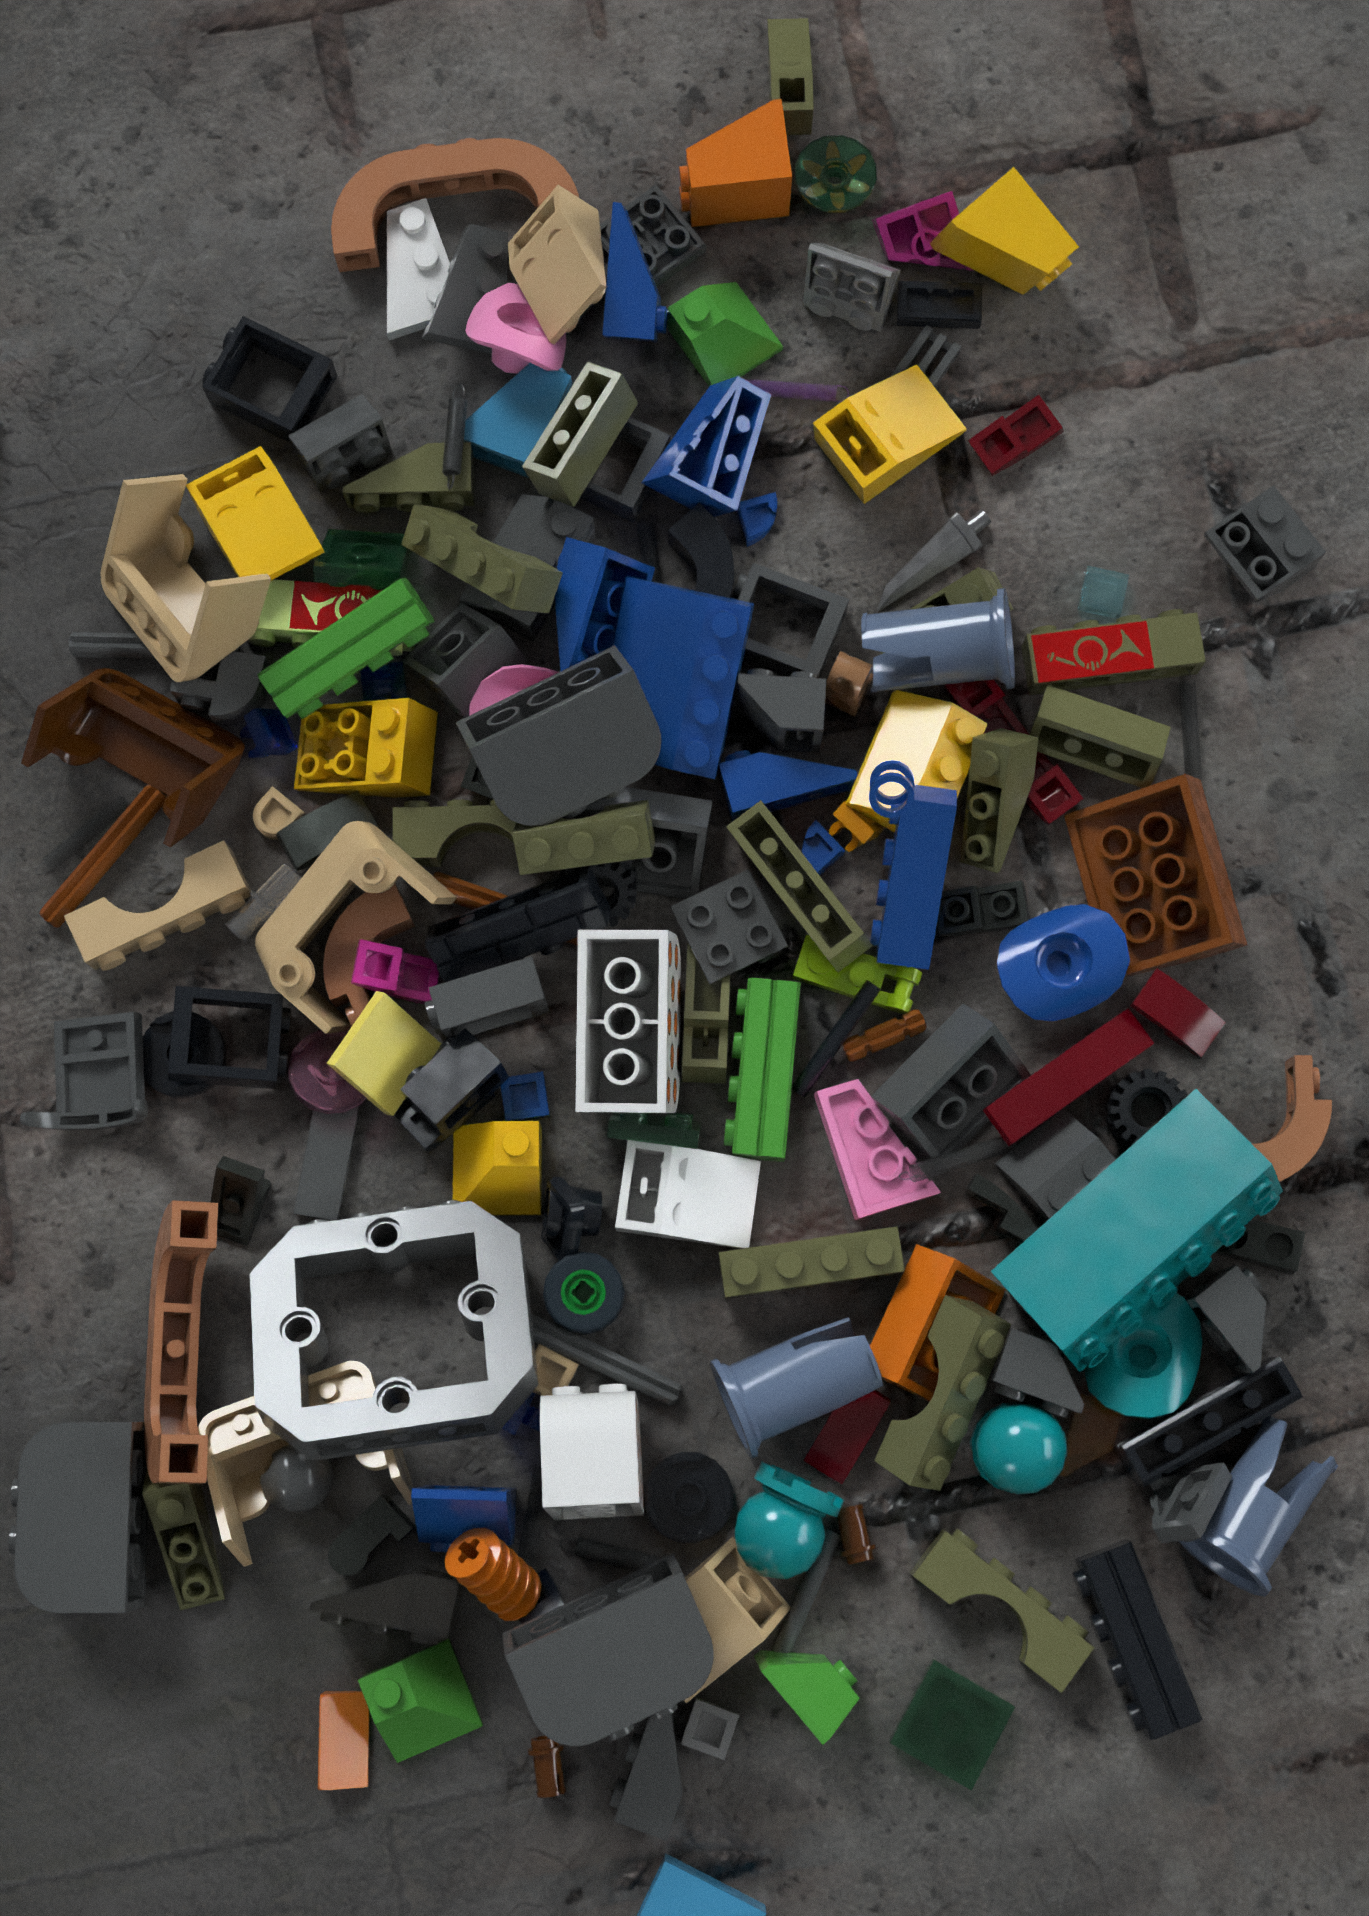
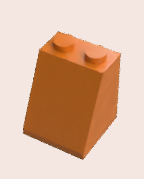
M774 99L686 149V166H679V195L681 211H689L691 227L789 216L792 171L782 99Z

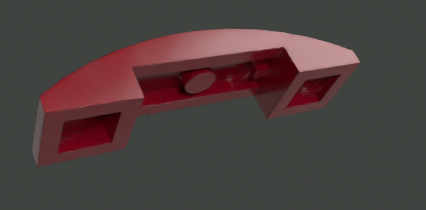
M994 679L946 684L944 686L951 702L988 723L984 733L1003 728L1029 735L1002 699L1005 694ZM1037 752L1034 781L1025 803L1049 825L1084 798L1058 764L1053 766L1043 753Z

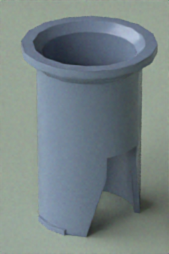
M1006 588L997 589V596H993L990 601L862 614V648L885 652L873 658V685L871 692L998 679L1001 683H1005L1007 689L1015 687L1014 643Z
M849 1317L800 1334L731 1365L720 1363L717 1358L710 1361L711 1370L727 1413L744 1449L751 1459L758 1457L757 1449L760 1448L763 1441L832 1412L883 1386L882 1376L865 1335H854Z
M1269 1416L1261 1421L1260 1424L1262 1426L1231 1471L1232 1478L1202 1537L1191 1542L1179 1541L1194 1558L1224 1580L1244 1591L1264 1597L1272 1589L1267 1572L1330 1474L1334 1473L1338 1467L1335 1458L1330 1456L1322 1464L1312 1461L1277 1493L1264 1486L1274 1471L1288 1425L1286 1421L1274 1418L1273 1416Z

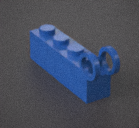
M889 760L877 765L870 776L869 802L871 807L879 815L889 818V824L896 825L894 839L886 838L882 865L890 866L888 880L879 879L876 906H883L881 920L873 919L870 942L873 946H877V963L929 970L957 809L956 790L915 785L914 775L906 764L900 761ZM887 770H897L903 773L904 775L894 772L885 773L882 775L880 774ZM887 782H896L901 784L905 790L899 795L888 796L883 794L878 788ZM880 803H883L885 805H891V808H886L882 806Z

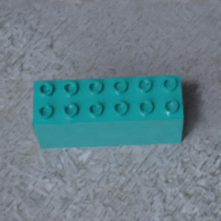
M1195 1089L991 1270V1273L1048 1338L1056 1344L1057 1348L1075 1368L1081 1372L1085 1367L1093 1368L1102 1362L1109 1353L1108 1347L1120 1336L1126 1338L1132 1335L1142 1325V1317L1155 1305L1162 1307L1168 1303L1178 1291L1176 1286L1189 1275L1195 1277L1203 1272L1212 1261L1210 1256L1223 1244L1228 1247L1240 1239L1246 1230L1245 1225L1257 1214L1264 1216L1278 1204L1280 1200L1279 1195L1283 1190L1272 1163Z

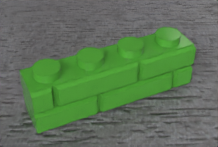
M400 578L257 675L283 716L288 718L298 713L300 718L304 719L323 706L319 698L331 690L338 696L359 682L355 675L369 666L371 671L375 672L392 661L394 657L390 651L402 643H405L409 649L427 638L430 633L426 627L435 621L407 578Z
M751 977L748 978L747 989H738L736 1015H744L743 1033L734 1032L732 1058L740 1059L739 1076L730 1075L728 1102H736L735 1120L726 1119L724 1146H732V1156L774 1162L785 1161L801 986L799 982Z

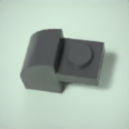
M233 651L220 661L216 682L198 678L184 682L172 680L170 692L184 709L205 713L207 708H210L208 715L214 724L219 727L239 725L253 717L263 705L267 690L257 674L270 666L265 656Z

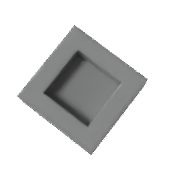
M696 1697L681 1745L725 1760L740 1714Z

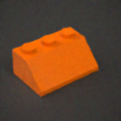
M916 1244L876 1334L869 1345L878 1364L882 1379L930 1402L937 1386L939 1366L936 1351L927 1336L945 1295L973 1301L995 1314L1006 1289L959 1260Z

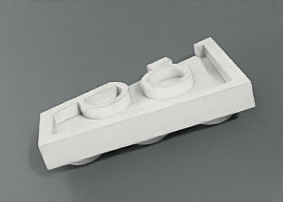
M426 198L387 211V336L389 341L426 328L435 310L434 305L438 294L442 291L449 274L450 262Z

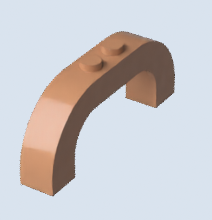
M465 138L454 144L439 146L422 144L415 149L393 152L375 159L360 169L348 181L337 199L332 216L333 252L339 272L380 267L377 244L380 224L387 215L388 210L408 201L493 189H507L522 194L537 209L557 185H560L578 198L579 194L566 169L549 153L530 143L506 138L483 140Z
M172 1200L164 1211L157 1236L150 1287L144 1400L145 1457L148 1474L153 1483H206L208 1435H200L198 1431L196 1396L201 1291L207 1259L217 1246L218 1203Z

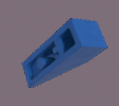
M747 750L738 751L724 758L725 762L719 763L718 770L732 822L760 800L770 812L850 791L858 775L857 771L853 769L763 752L750 755V752Z

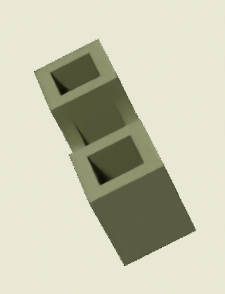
M648 800L606 805L602 812L590 817L580 819L560 818L540 826H528L516 822L512 832L520 875L652 857L655 846V836Z

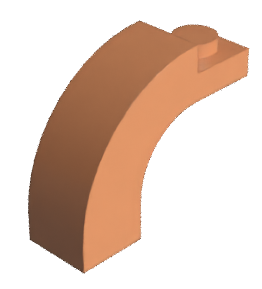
M396 883L383 893L365 892L356 898L339 916L326 943L323 961L326 991L330 1001L336 1008L348 1002L351 1003V1006L344 1008L351 1026H353L370 1001L367 989L351 984L358 941L362 939L381 944L386 939L415 927Z
M1294 1055L1285 1061L1287 1109L1284 1123L1271 1140L1252 1144L1272 1163L1279 1182L1298 1172L1312 1159L1322 1145L1330 1124L1332 1100H1314V1094H1318L1320 1089V1072L1318 1067H1313L1312 1055Z

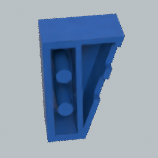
M739 376L710 385L641 483L690 509L700 502L713 517L737 511L771 394Z

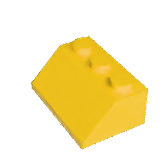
M899 690L893 691L846 801V805L895 833L896 825L889 824V818L876 813L869 802L871 773L877 765L889 760L900 761L906 764L914 775L915 785L956 790L958 798L970 768L973 737L984 734L988 723L953 702ZM887 770L880 774L882 775L885 773L894 772L904 775L903 773L897 770ZM887 782L878 788L883 794L888 796L899 795L905 790L901 784L896 782ZM880 803L882 806L886 808H891V805H885L883 803Z

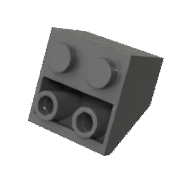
M362 394L288 436L296 455L319 492L327 488L335 489L342 486L349 480L351 474L363 467L372 468L380 464L387 454L392 451L381 416Z
M1274 485L1204 534L1205 538L1255 602L1285 590L1312 571L1326 553Z
M751 669L747 671V674L738 673L737 707L776 750L820 752L824 730L826 679L817 678L816 674L804 671L794 672L791 674V677L773 676V672L766 669Z
M1010 1328L1005 1338L1004 1347L999 1353L988 1378L989 1381L995 1382L992 1391L1023 1402L1026 1394L1037 1398L1036 1405L1060 1417L1067 1418L1069 1410L1081 1414L1084 1403L1056 1344Z

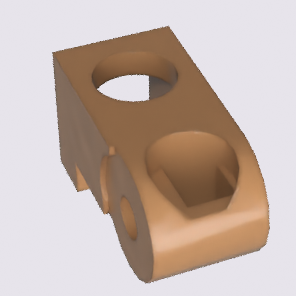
M840 651L826 681L825 703L852 716H856L873 680V674L871 673L873 665Z

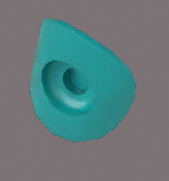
M1177 1293L1164 1306L1157 1307L1155 1305L1142 1317V1325L1132 1335L1126 1338L1120 1336L1108 1347L1109 1353L1102 1362L1093 1368L1086 1367L1085 1376L1088 1390L1106 1408L1127 1417L1150 1419L1175 1412L1187 1400L1194 1386L1200 1365L1202 1334L1199 1319L1185 1298Z

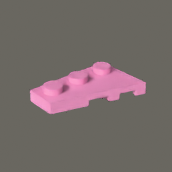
M859 1079L825 1088L814 1093L815 1101L855 1220L941 1193L932 1180L929 1181L927 1177L917 1182L908 1179L910 1178V1170L912 1176H914L912 1173L913 1168L911 1167L916 1164L915 1161L917 1159L908 1146L905 1148L889 1126V1120Z

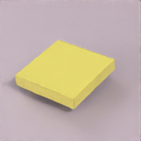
M376 991L326 1064L384 1114L394 1116L405 1100V1096L400 1089L405 1085L407 1077L417 1067L425 1066L436 1054L441 1043L386 993Z

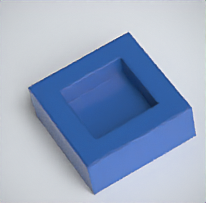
M543 1071L509 1076L501 1085L505 1121H526L550 1117Z

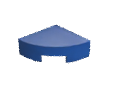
M776 492L739 502L736 513L747 547L762 540L771 530L777 514Z
M817 820L808 828L802 845V854L820 876L845 854L843 847Z

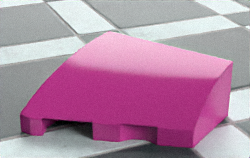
M952 191L872 219L887 260L954 269L965 268V270L973 271V269L935 251L930 245L932 240L959 215Z

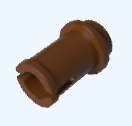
M863 1504L842 1508L837 1516L844 1551L840 1552L841 1557L846 1556L848 1565L874 1559L872 1550L876 1549V1544L871 1545L863 1513Z
M545 1735L532 1738L531 1748L527 1749L528 1755L533 1756L537 1785L536 1794L539 1798L554 1797L566 1793L560 1751L564 1750V1745L549 1739Z

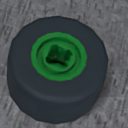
M588 1252L566 1255L555 1263L545 1278L543 1290L546 1310L554 1321L568 1331L580 1334L602 1331L613 1323L623 1308L625 1294L621 1275L613 1264L598 1254Z

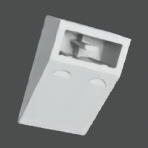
M628 1138L615 1224L616 1231L739 1249L749 1248L761 1161L675 1144Z

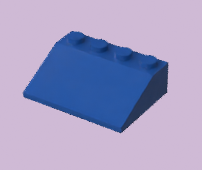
M627 576L613 646H616L633 668L658 723L661 733V749L654 765L715 779L718 775L719 763L722 760L738 685V673L740 674L754 603Z

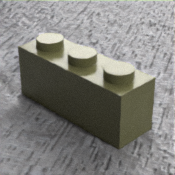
M590 362L586 363L522 465L540 495L572 507L576 505L638 404L622 373Z
M1047 684L1029 735L1038 737L1037 752L1145 788L1152 784L1162 762L1171 727Z

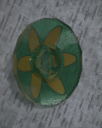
M826 135L811 141L800 152L795 165V184L802 198L814 208L828 213H846L860 207L871 196L877 181L876 163L870 151L858 140L844 135ZM838 177L842 183L832 184L828 182V179Z

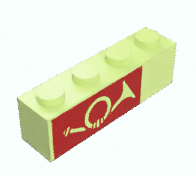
M273 579L267 591L258 627L253 637L249 639V643L261 647H272L275 645V642L292 643L291 645L297 648L387 587ZM402 643L390 652L393 656L402 655L403 651H412L415 645L408 649L406 644Z

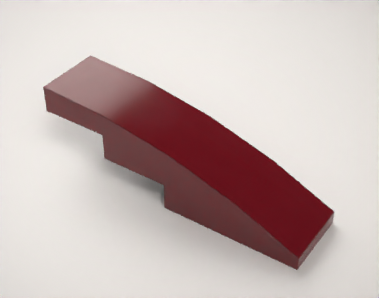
M1127 1008L984 1108L983 1112L1007 1145L1010 1146L1155 1043L1129 1008Z

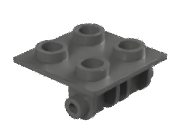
M749 869L670 906L709 985L755 962L759 964L767 962L775 956L774 953L788 947Z

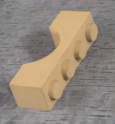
M223 840L184 859L182 884L176 895L159 909L146 913L127 912L119 909L105 897H102L64 915L85 963L94 970L101 968L102 971L124 963L126 961L125 956L136 950L141 949L142 952H146L161 946L166 942L165 937L176 931L181 930L182 933H186L201 927L206 922L204 918L220 911L222 914H226L241 908L245 904L244 899L252 896L253 893L232 849Z

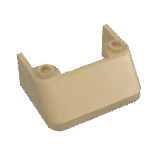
M185 475L123 480L101 567L102 588L107 598L172 680L175 682L195 680L253 637L259 624V618L271 578L266 573L207 581L205 584L188 563L190 552L194 546V535L191 528L187 526L178 514L187 483Z
M353 821L341 828L262 926L255 941L256 951L274 988L325 1034L348 1031L352 1026L348 1018L312 987L315 978V968L310 958L303 953V950L357 885L368 893H383L389 890L401 876L431 904H452L457 898L372 823L364 821Z
M358 1361L340 1363L308 1375L309 1406L373 1397L377 1387L376 1381L363 1363ZM254 1396L208 1413L198 1425L199 1434L208 1435L207 1481L222 1543L243 1567L253 1563L242 1522L260 1516L269 1507L270 1503L265 1499L260 1484V1476L269 1469L272 1463V1454L289 1444L263 1424L255 1407ZM402 1448L355 1455L360 1464L368 1470L380 1471L388 1468L392 1481L408 1505L412 1504L411 1493L413 1485Z

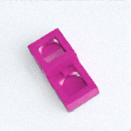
M362 939L358 941L351 984L424 1005V1002L432 1000L429 987L437 985L439 971L437 970L436 963L431 958L404 953L403 948Z

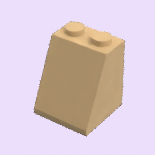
M733 1537L685 1577L710 1634L714 1650L713 1665L706 1682L695 1694L684 1700L686 1703L762 1643L791 1608L766 1577L759 1576L745 1565L737 1551L736 1541Z

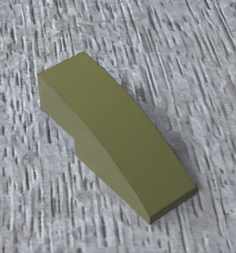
M687 943L682 1082L726 1084L730 975L709 985L689 943Z

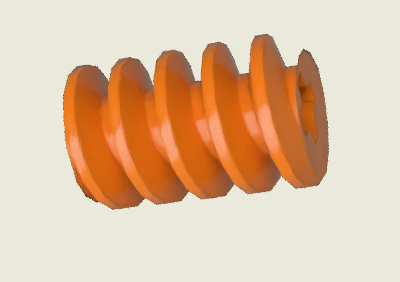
M473 1528L462 1533L448 1548L445 1556V1569L449 1575L456 1578L481 1603L486 1604L491 1612L498 1614V1618L505 1621H516L526 1616L535 1607L541 1592L539 1575L523 1558L519 1557L513 1549L509 1548L503 1540L499 1539L493 1531L487 1528Z

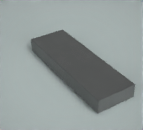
M362 1100L343 1111L326 1112L313 1109L293 1214L329 1221L340 1220Z

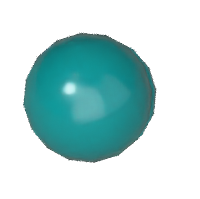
M1026 1401L1002 1403L986 1411L975 1424L970 1440L972 1459L979 1475L994 1488L1015 1494L1036 1493L1051 1485L1062 1472L1067 1456L1066 1436L1057 1418L1048 1411L1041 1409V1406Z
M761 1461L754 1478L762 1483L763 1491L749 1497L737 1514L734 1532L737 1551L745 1565L759 1576L772 1579H789L808 1571L819 1557L825 1539L822 1518L826 1517V1514L837 1517L845 1500L830 1491L825 1493L810 1486V1481Z

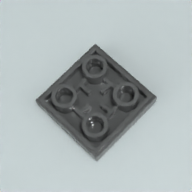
M656 184L625 206L656 287L706 252V244ZM612 216L600 224L602 250L607 258L609 257Z

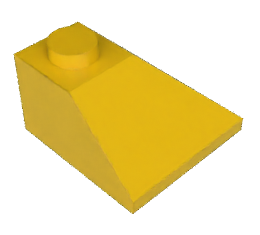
M492 1121L462 1125L453 1133V1200L461 1202L472 1201L492 1215H542V1126L540 1122Z

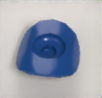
M1086 904L1064 906L1043 913L1011 930L1000 943L997 969L1002 988L1014 1006L1034 1020L1056 1021L1085 1012L1107 1000L1122 986L1130 963L1126 935L1112 916L1105 911Z

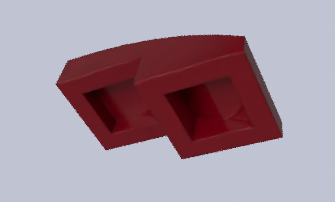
M1038 394L1007 418H1004L1002 415L969 439L968 443L993 476L1029 456L1063 433L1064 430Z
M1158 968L1154 970L1130 1005L1131 1008L1164 1029L1165 1036L1199 1059L1203 1057L1226 1023L1205 1003Z
M874 1390L832 1411L803 1461L843 1484L890 1405L891 1399Z

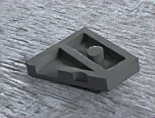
M1224 1462L1177 1469L1168 1474L1162 1473L1161 1478L1150 1484L1154 1491V1496L1150 1497L1151 1508L1154 1512L1152 1526L1161 1543L1191 1542L1202 1537L1232 1478Z

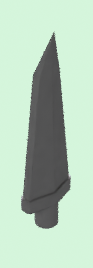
M980 510L967 521L959 513H955L949 518L948 522L885 585L876 613L971 553L979 550L983 545L977 534L991 523L989 516L983 510Z

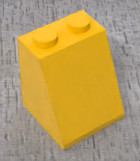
M1014 167L957 215L930 243L935 251L1022 295L1034 286L1039 291H1042L1072 265L1068 256L1079 248L1077 243Z

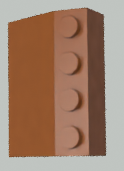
M1183 774L1064 815L1088 905L1109 913L1126 935L1130 963L1125 977L1154 971L1156 968L1162 969L1211 957L1247 945L1200 779Z

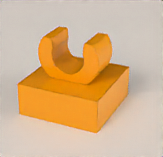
M844 801L833 813L838 821L832 824L829 834L834 836L842 828H847L852 833V840L845 849L850 852L861 846L862 843L865 844L878 837L885 827L847 806L846 801Z

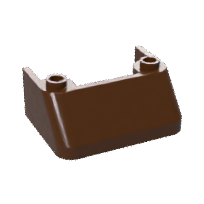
M102 668L95 670L38 705L21 764L30 767L50 753L59 756L63 762L73 766L87 764L100 757L142 782L155 787L167 795L163 811L170 819V824L163 844L171 848L205 821L240 764L245 745L236 735L200 715L182 708L180 704L130 676L114 669Z

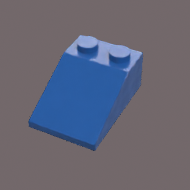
M613 202L602 335L614 339L658 342L659 333L666 334L667 308L666 306H661V297L627 209L622 203Z
M566 537L562 552L558 558L557 569L563 572L555 595L560 672L613 646L626 577L652 581L655 571L654 567L606 547Z
M424 1485L412 1488L411 1500L419 1542L430 1543V1551L447 1552L453 1541L462 1533L473 1528H487L493 1531L507 1545L514 1544L517 1488Z

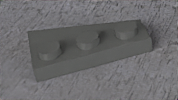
M471 223L463 230L448 269L449 274L442 291L438 294L434 305L435 310L421 339L492 354V348L476 344L470 340L465 330L471 312L479 300L486 293L507 284L508 232Z

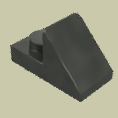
M226 1156L221 1158L216 1166L210 1200L211 1203H218V1236L247 1246L271 1186V1181L264 1178L265 1170Z

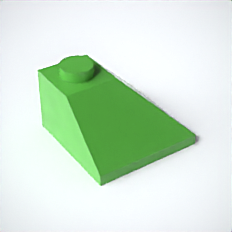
M737 282L703 285L667 308L668 331L708 386L736 376L742 377L783 350V345Z
M450 1638L369 1672L358 1679L374 1724L397 1763L483 1726Z
M760 1650L754 1655L764 1676L822 1745L832 1737L860 1699L852 1688L858 1680L840 1659L833 1665L822 1654L779 1653Z

